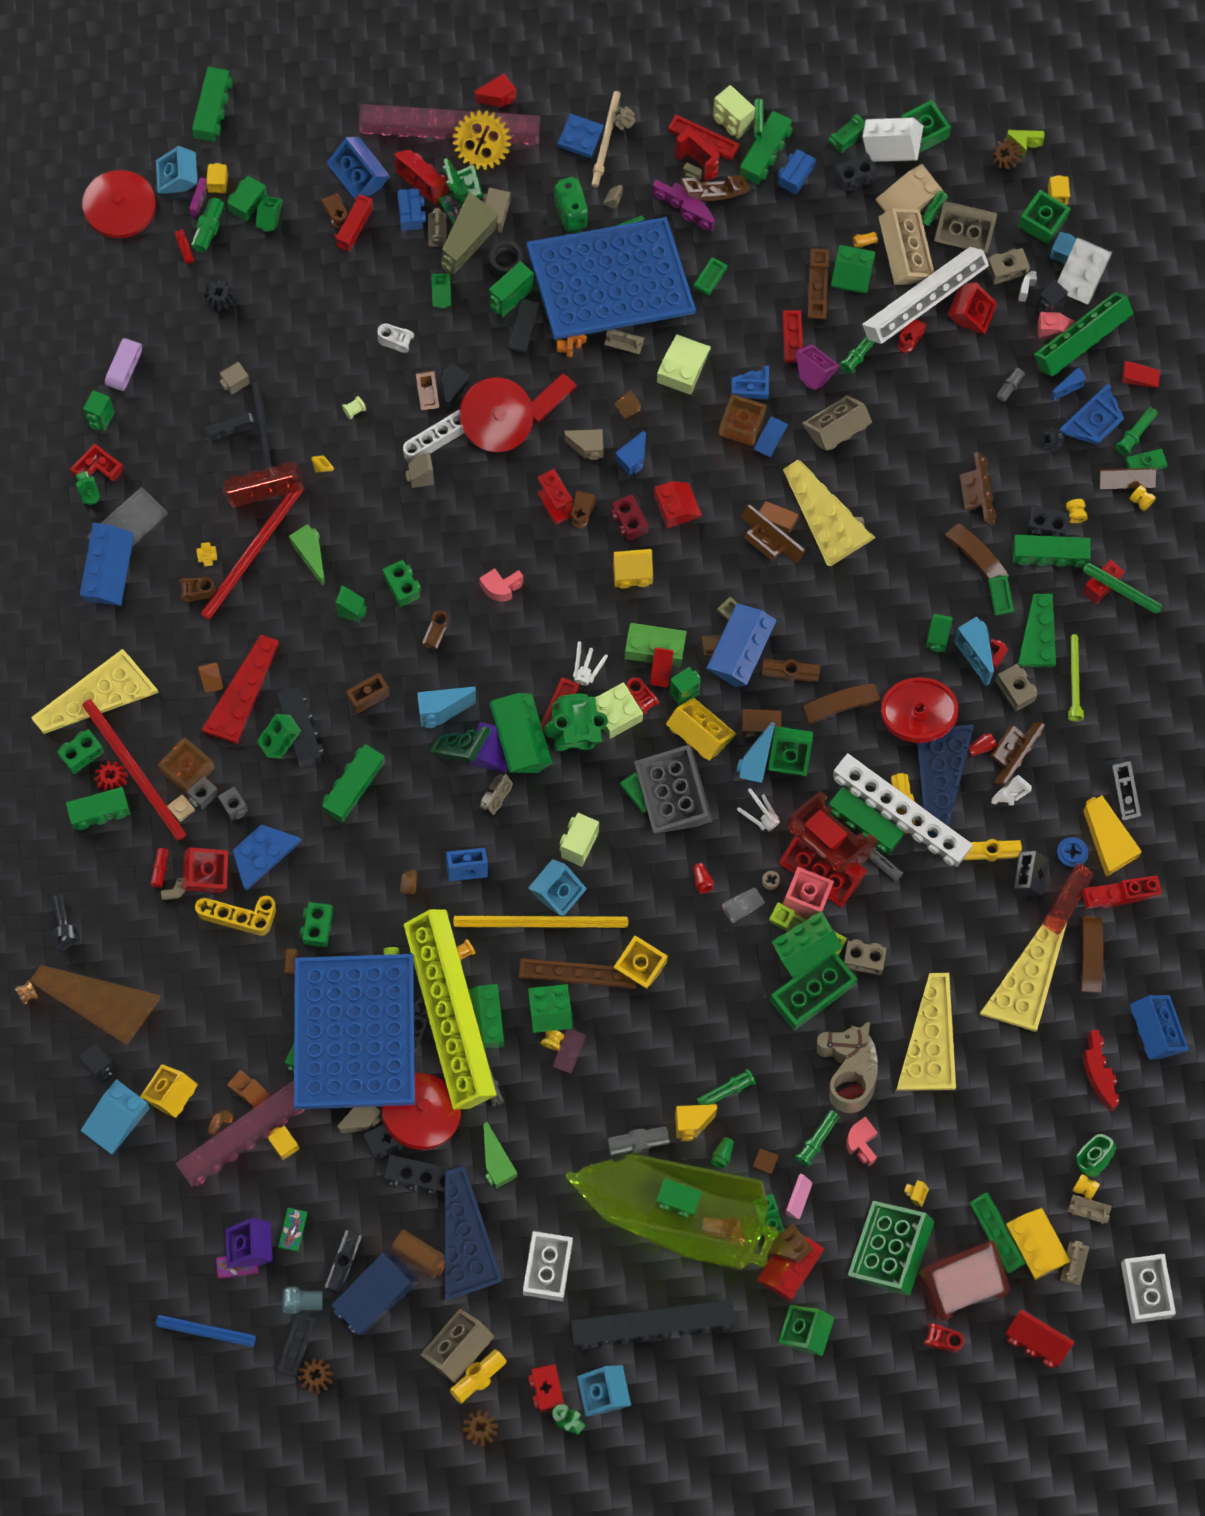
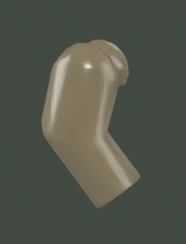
M178 878L172 889L161 890L162 900L177 899L182 896L186 891L183 890V878Z

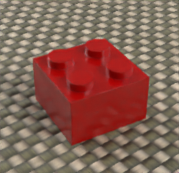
M191 847L184 852L183 890L222 893L227 889L228 851Z

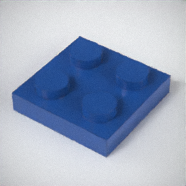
M570 114L558 141V147L591 158L603 132L604 125Z

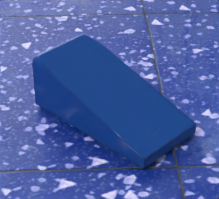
M1077 368L1053 390L1050 398L1051 401L1084 386L1086 377L1080 368Z

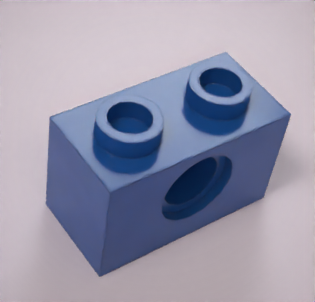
M485 848L446 852V867L449 881L488 877V861Z

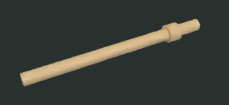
M618 91L613 93L597 163L593 168L594 176L591 184L593 187L599 186L600 177L604 173L605 167L603 165L613 127V114L618 107L620 92Z

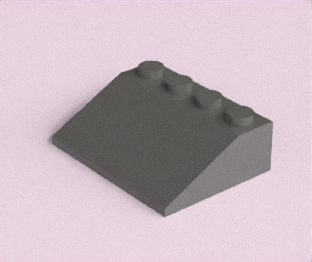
M690 745L634 761L654 834L692 828L713 822L694 752Z

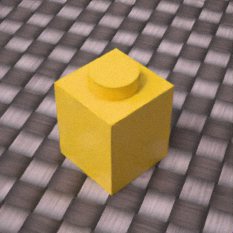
M220 163L208 164V192L226 193L227 166Z
M1060 175L1050 177L1048 195L1065 205L1068 204L1070 198L1068 177Z
M285 1126L282 1128L277 1127L270 1132L269 1142L282 1160L299 1150L298 1144Z

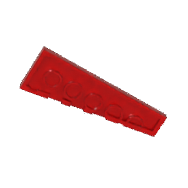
M260 635L203 726L202 733L238 745L279 645L278 640Z

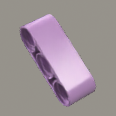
M123 338L106 375V386L121 391L125 390L142 351L141 343Z

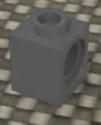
M204 776L187 791L190 804L195 808L198 806L201 810L219 794L217 788ZM200 791L206 792L204 797H197Z
M235 787L218 796L220 804L231 821L235 818H242L248 811L247 805ZM232 802L239 803L236 808L229 807Z

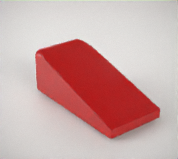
M1125 361L1121 383L1158 388L1160 370Z
M655 647L650 680L651 685L669 687L674 650Z

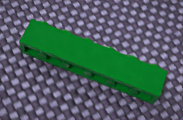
M1114 292L1036 352L1034 355L1040 371L1050 376L1057 374L1066 365L1072 363L1075 358L1085 353L1088 348L1099 342L1101 338L1112 332L1114 328L1125 322L1127 318L1133 315L1127 296Z

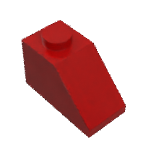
M505 74L474 91L475 101L480 104L503 107L506 104H511L516 99V88Z

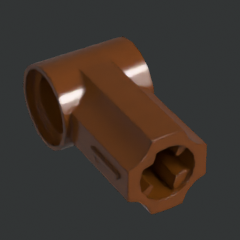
M439 610L432 615V621L422 642V645L429 649L438 650L444 633L449 627V617L445 611ZM438 618L445 619L443 624H437L435 621Z

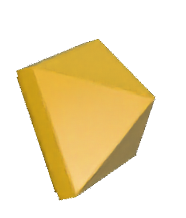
M313 456L311 458L315 472L334 470V467L325 456Z

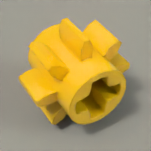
M210 542L201 543V548H197L198 562H203L204 567L212 566L213 561L217 560L216 546L211 547Z

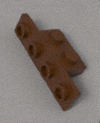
M977 452L974 453L977 470L960 475L964 506L967 511L983 507L985 522L993 526L995 525L996 512L992 506L994 498L990 491L989 484H991V479L987 474L986 468L988 467V461L985 456Z
M748 504L741 515V519L752 528L746 532L744 538L771 560H774L783 552L792 561L798 563L805 550Z
M1043 722L1033 723L1025 735L1015 726L1008 728L990 755L1003 767L994 781L996 785H1004L1011 781L1012 774L1021 766L1022 759L1032 749L1033 742L1042 734V729L1045 726Z

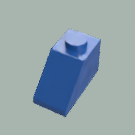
M644 431L615 453V461L629 476L633 473H638L643 468L646 433Z

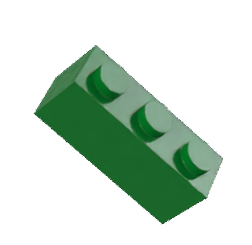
M123 787L66 802L74 830H84L93 824L102 825L107 823L108 820L123 819L126 815L130 814Z

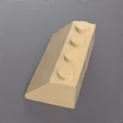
M891 208L880 215L879 221L894 284L910 285L922 282L933 274L934 268L920 210Z

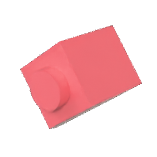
M1041 312L1038 320V339H1055L1073 325L1075 321L1061 313Z

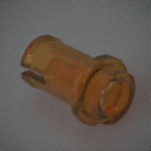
M286 949V953L283 955L285 956V974H295V958L299 957L298 950Z

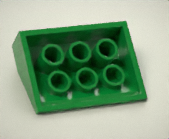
M873 1201L848 1276L894 1293L910 1296L935 1221L924 1212Z

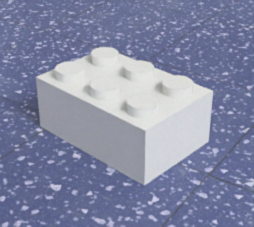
M1077 238L1058 283L1068 291V296L1089 304L1112 252Z
M533 1231L523 1295L563 1301L573 1243L572 1237Z
M1165 1254L1124 1259L1121 1267L1132 1323L1172 1318L1176 1312Z

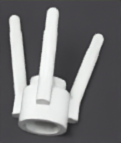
M579 641L573 677L576 683L588 686L589 683H593L594 677L608 658V655H604L591 674L588 665L593 648H590L584 666L579 669L581 642Z
M749 788L748 792L764 813L760 818L762 822L741 808H737V810L757 824L762 831L765 829L771 831L780 823L779 817L775 814L764 794L761 797L767 809L752 789Z

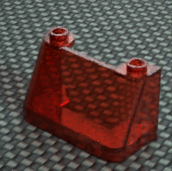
M819 791L789 816L788 829L827 861L834 870L845 872L871 857L877 839L872 834L865 838L862 833L858 836L854 835L831 815L832 808L830 806L827 808L825 805L827 796ZM819 810H822L848 834L838 849L829 848L805 826V823Z
M994 1240L926 1266L917 1274L936 1320L942 1319V1321H946L954 1317L952 1313L956 1312V1310L991 1296H997L998 1299L1009 1295L1008 1291L1011 1290Z

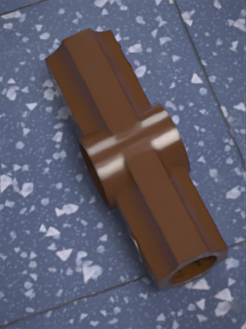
M763 659L761 676L783 678L788 682L800 680L818 683L820 665L798 663L793 659L787 661ZM793 668L795 672L788 673L786 669Z

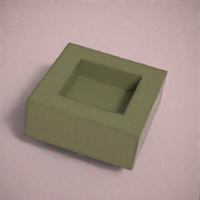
M686 163L683 168V177L698 178L700 182L703 170Z
M730 596L717 609V612L728 621L738 603Z

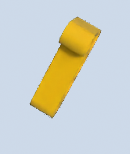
M270 896L259 898L255 911L208 898H201L195 904V909L200 919L259 936L266 935L269 932L276 913L275 902ZM266 903L272 905L269 910H263L262 906ZM206 906H208V909H205V911L202 912L201 909H204ZM221 911L228 912L226 917H219ZM241 916L247 917V920L243 923L237 922V919ZM260 921L266 923L263 928H257L256 924Z

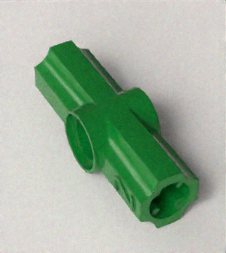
M218 198L209 199L204 214L200 215L198 219L197 232L191 244L192 248L198 252H207L213 235L217 234L220 223L219 219L225 206L224 202Z

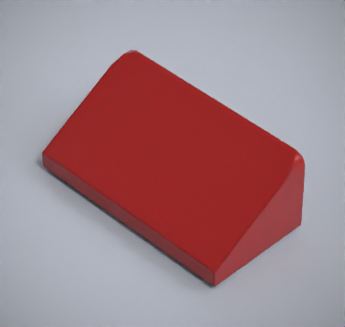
M819 810L805 823V826L831 849H838L848 836L822 810Z

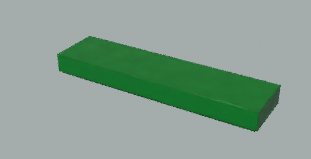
M984 1193L971 1201L970 1205L1007 1273H1011L1026 1264L989 1193Z

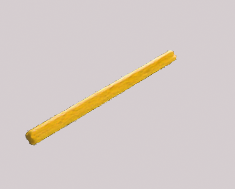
M454 916L453 925L455 927L626 928L628 927V918L606 916Z

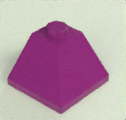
M813 344L796 352L800 379L810 389L816 390L822 387L840 367Z

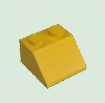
M651 549L614 552L613 572L615 587L625 589L630 586L646 587L649 584H653Z
M634 936L615 964L614 969L647 989L666 965L668 956L637 936Z
M162 1064L140 1098L165 1114L176 1118L182 1112L189 1097L194 1094L198 1084L183 1072Z
M717 1104L677 1106L675 1114L677 1138H681L682 1141H691L693 1138H696L715 1118Z

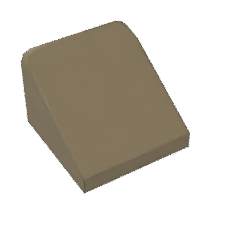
M622 185L610 189L603 202L605 206L613 209L617 207L623 194Z

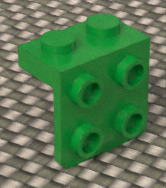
M444 159L445 165L443 170L449 179L447 180V185L450 191L453 190L455 198L457 200L460 199L462 204H464L470 192L478 199L483 198L475 166L472 165L456 171L449 159Z

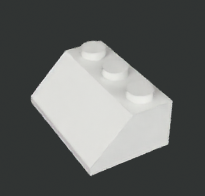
M915 118L866 120L863 133L866 154H869L872 162L917 160L923 125Z

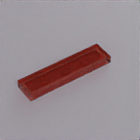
M1081 863L1075 865L1042 924L1056 935L1061 934L1083 895L1082 890L1087 888L1094 873Z

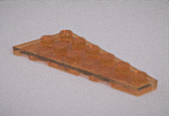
M41 965L30 979V983L125 1045H128L161 998L157 994Z

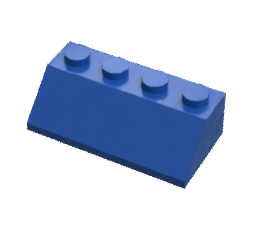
M93 523L80 596L84 601L122 605L134 533L113 525Z
M736 604L706 669L736 688L747 685L777 620L762 610Z

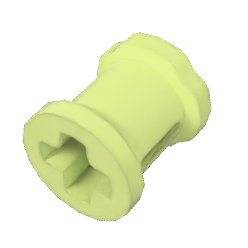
M359 396L355 397V400L349 404L342 405L349 419H352L360 411H366V407Z

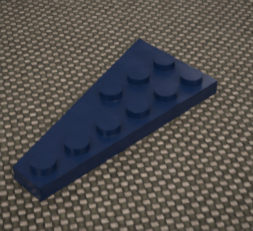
M974 724L954 726L945 736L937 740L918 743L923 809L948 827ZM929 831L927 833L928 836L931 838L937 837V834L934 831Z
M465 1165L445 1172V1301L503 1281Z

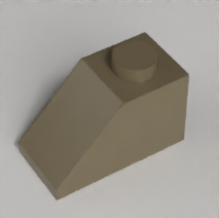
M489 188L488 194H484L482 202L498 214L496 230L502 232L511 201L510 192Z
M602 429L565 431V442L582 457L591 460L603 457Z
M425 453L408 464L409 470L405 472L407 482H411L412 488L434 485L430 453Z
M354 1107L337 1126L340 1133L370 1131L372 1127L376 1128L381 1123V1111L377 1107Z

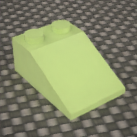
M676 335L659 368L657 383L691 395L711 347Z

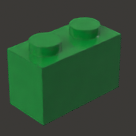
M247 175L244 180L240 181L235 193L228 197L227 205L229 212L247 222L267 195L266 186Z
M664 1178L655 1204L659 1205L658 1208L670 1212V1209L678 1212L677 1215L683 1218L693 1217L702 1191Z

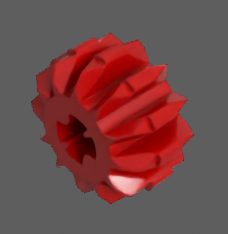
M107 761V766L100 764L101 770L95 771L97 776L94 780L98 783L97 787L99 789L103 788L104 792L110 789L121 788V785L127 784L125 780L128 777L127 772H124V766H119L116 761L113 765H111L110 761Z

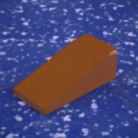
M765 501L759 513L787 534H790L799 517L798 514Z
M217 663L198 667L206 693L223 689Z

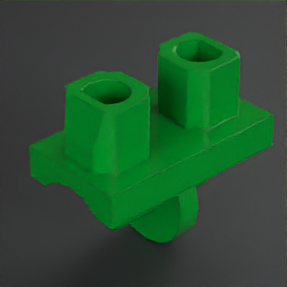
M87 471L77 474L78 482L75 484L82 503L88 505L97 503L100 494L94 477H89Z
M564 1404L556 1405L553 1408L552 1416L556 1421L555 1425L559 1428L569 1430L571 1433L574 1432L578 1435L585 1427V1424L578 1419L581 1414L576 1410L570 1409Z

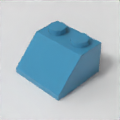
M178 146L156 160L158 193L186 192L198 184L196 152Z
M552 859L528 889L549 909L559 916H564L587 888L566 864Z
M623 1365L605 1366L577 1376L585 1416L607 1413L631 1406Z

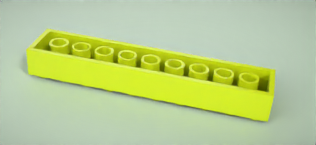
M430 909L406 922L404 928L411 954H413L415 969L453 1109H470L496 1096V1091L447 911Z

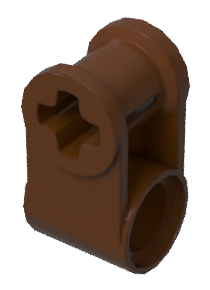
M335 193L320 201L332 226L340 230L347 218V211L339 194Z
M581 491L576 492L571 511V523L575 528L582 529L587 526L596 495Z
M209 577L183 578L179 580L181 601L190 602L211 599L216 592L214 582ZM207 585L211 586L209 590H202Z

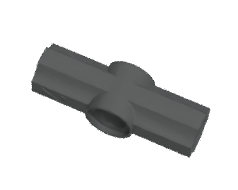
M666 1126L649 1130L637 1129L628 1132V1134L607 1139L611 1156L628 1152L640 1153L649 1150V1148L670 1143Z

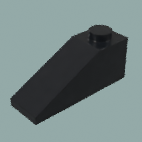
M1125 757L1106 761L1109 781L1122 821L1140 817L1141 813L1131 761Z

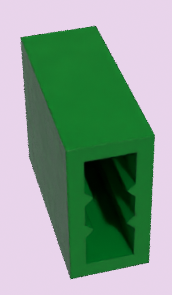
M521 261L489 289L490 309L502 317L534 290L533 272Z

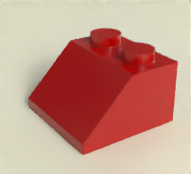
M977 283L963 284L956 292L948 316L959 326L985 334L997 302Z
M672 481L654 488V498L667 528L702 517L689 483Z

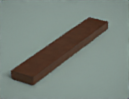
M520 959L519 979L636 989V982L614 969V966Z

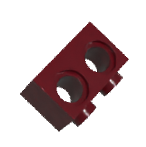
M633 494L612 503L610 513L613 520L618 521L620 525L618 528L622 537L625 536L627 541H630L648 533L649 525ZM627 509L629 512L622 513L620 510ZM630 524H634V525H636L637 527L634 528V529H631V528H629L628 526H629Z

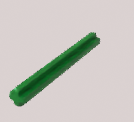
M1085 564L1083 572L1151 612H1160L1162 605L1093 564Z

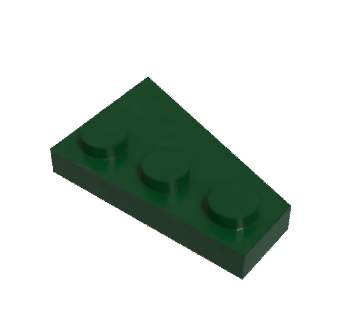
M486 726L481 727L479 731L471 729L467 730V733L464 734L456 732L441 735L430 752L438 757L473 762L491 730Z

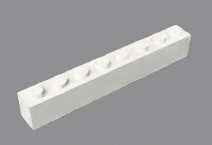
M973 247L967 248L862 325L868 340L882 344L987 268L989 264L984 250Z

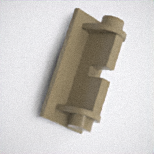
M435 208L432 213H428V247H444L447 240L446 213H442L441 209Z
M611 329L607 330V338L604 345L640 355L645 338Z
M501 774L495 776L489 787L494 792L490 793L487 791L480 801V807L484 810L488 808L492 815H495L496 811L501 807L504 798L512 788L513 783L506 774L504 776Z
M1073 1195L1067 1212L1072 1213L1073 1216L1075 1214L1103 1224L1108 1223L1112 1206Z
M1075 1241V1243L1069 1242L1067 1256L1071 1262L1064 1265L1060 1281L1076 1285L1081 1284L1089 1246L1083 1245L1080 1241Z

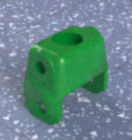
M569 177L559 180L554 188L555 206L566 232L577 233L581 229L586 228L588 223V208L579 179ZM570 184L572 187L567 189L565 185Z

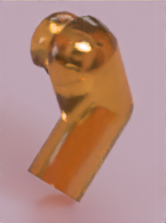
M228 1110L215 1115L207 1132L216 1135L221 1123L224 1121L231 1123L234 1115L229 1113Z

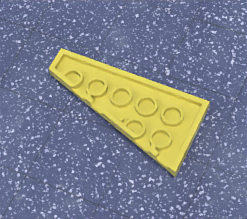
M796 460L783 469L827 566L834 565L875 539L864 528L865 526L854 518L852 513L827 490V487L815 477L802 461Z
M122 649L31 717V719L42 733L45 734L90 718L82 706L88 699H92L100 712L104 713L159 692Z
M1050 916L1047 917L979 1015L1034 1032L1037 1031L1067 921Z
M929 973L896 1091L956 1089L949 973Z

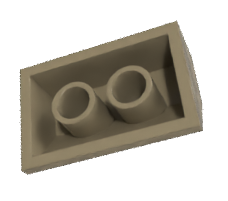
M945 201L935 242L965 249L973 247L984 250V253L987 254L997 213Z
M847 395L802 424L816 444L827 451L834 449L840 442L850 439L856 432L866 429L872 421L865 404Z
M459 1309L420 1355L442 1375L455 1383L471 1363L476 1360L482 1350L488 1346L494 1335L479 1320Z

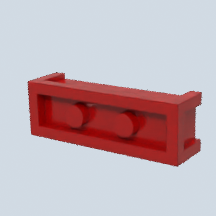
M361 194L358 195V198H354L355 204L338 235H334V240L337 241L336 246L349 252L373 209V200Z

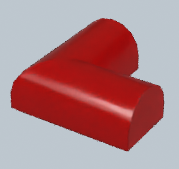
M94 443L70 468V472L77 479V474L87 471L90 477L98 470L108 479L114 481L121 474L123 465Z

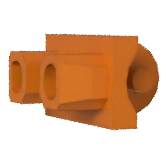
M578 335L568 337V340H557V352L567 353V357H572L573 343H576V348H581V344L587 341V336Z

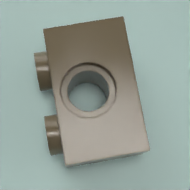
M1023 248L1018 250L1011 249L1003 254H993L988 258L989 266L987 270L993 285L1026 276L1029 272L1030 266Z
M1018 664L997 675L995 681L1015 712L1036 700L1037 689L1034 684H1030L1025 670L1020 668ZM1014 684L1021 685L1022 689H1016Z

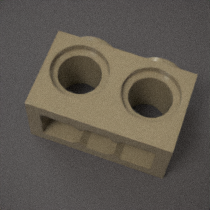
M853 939L847 942L844 963L850 970L881 975L887 948L882 947L878 943H871L869 945L863 944L861 940ZM857 951L859 952L860 957L854 958L851 956L850 952ZM875 954L880 960L874 962L869 956Z

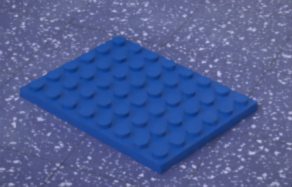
M667 217L536 240L526 244L554 340L686 316L696 312Z
M413 954L295 958L294 1108L319 1109L415 1105Z

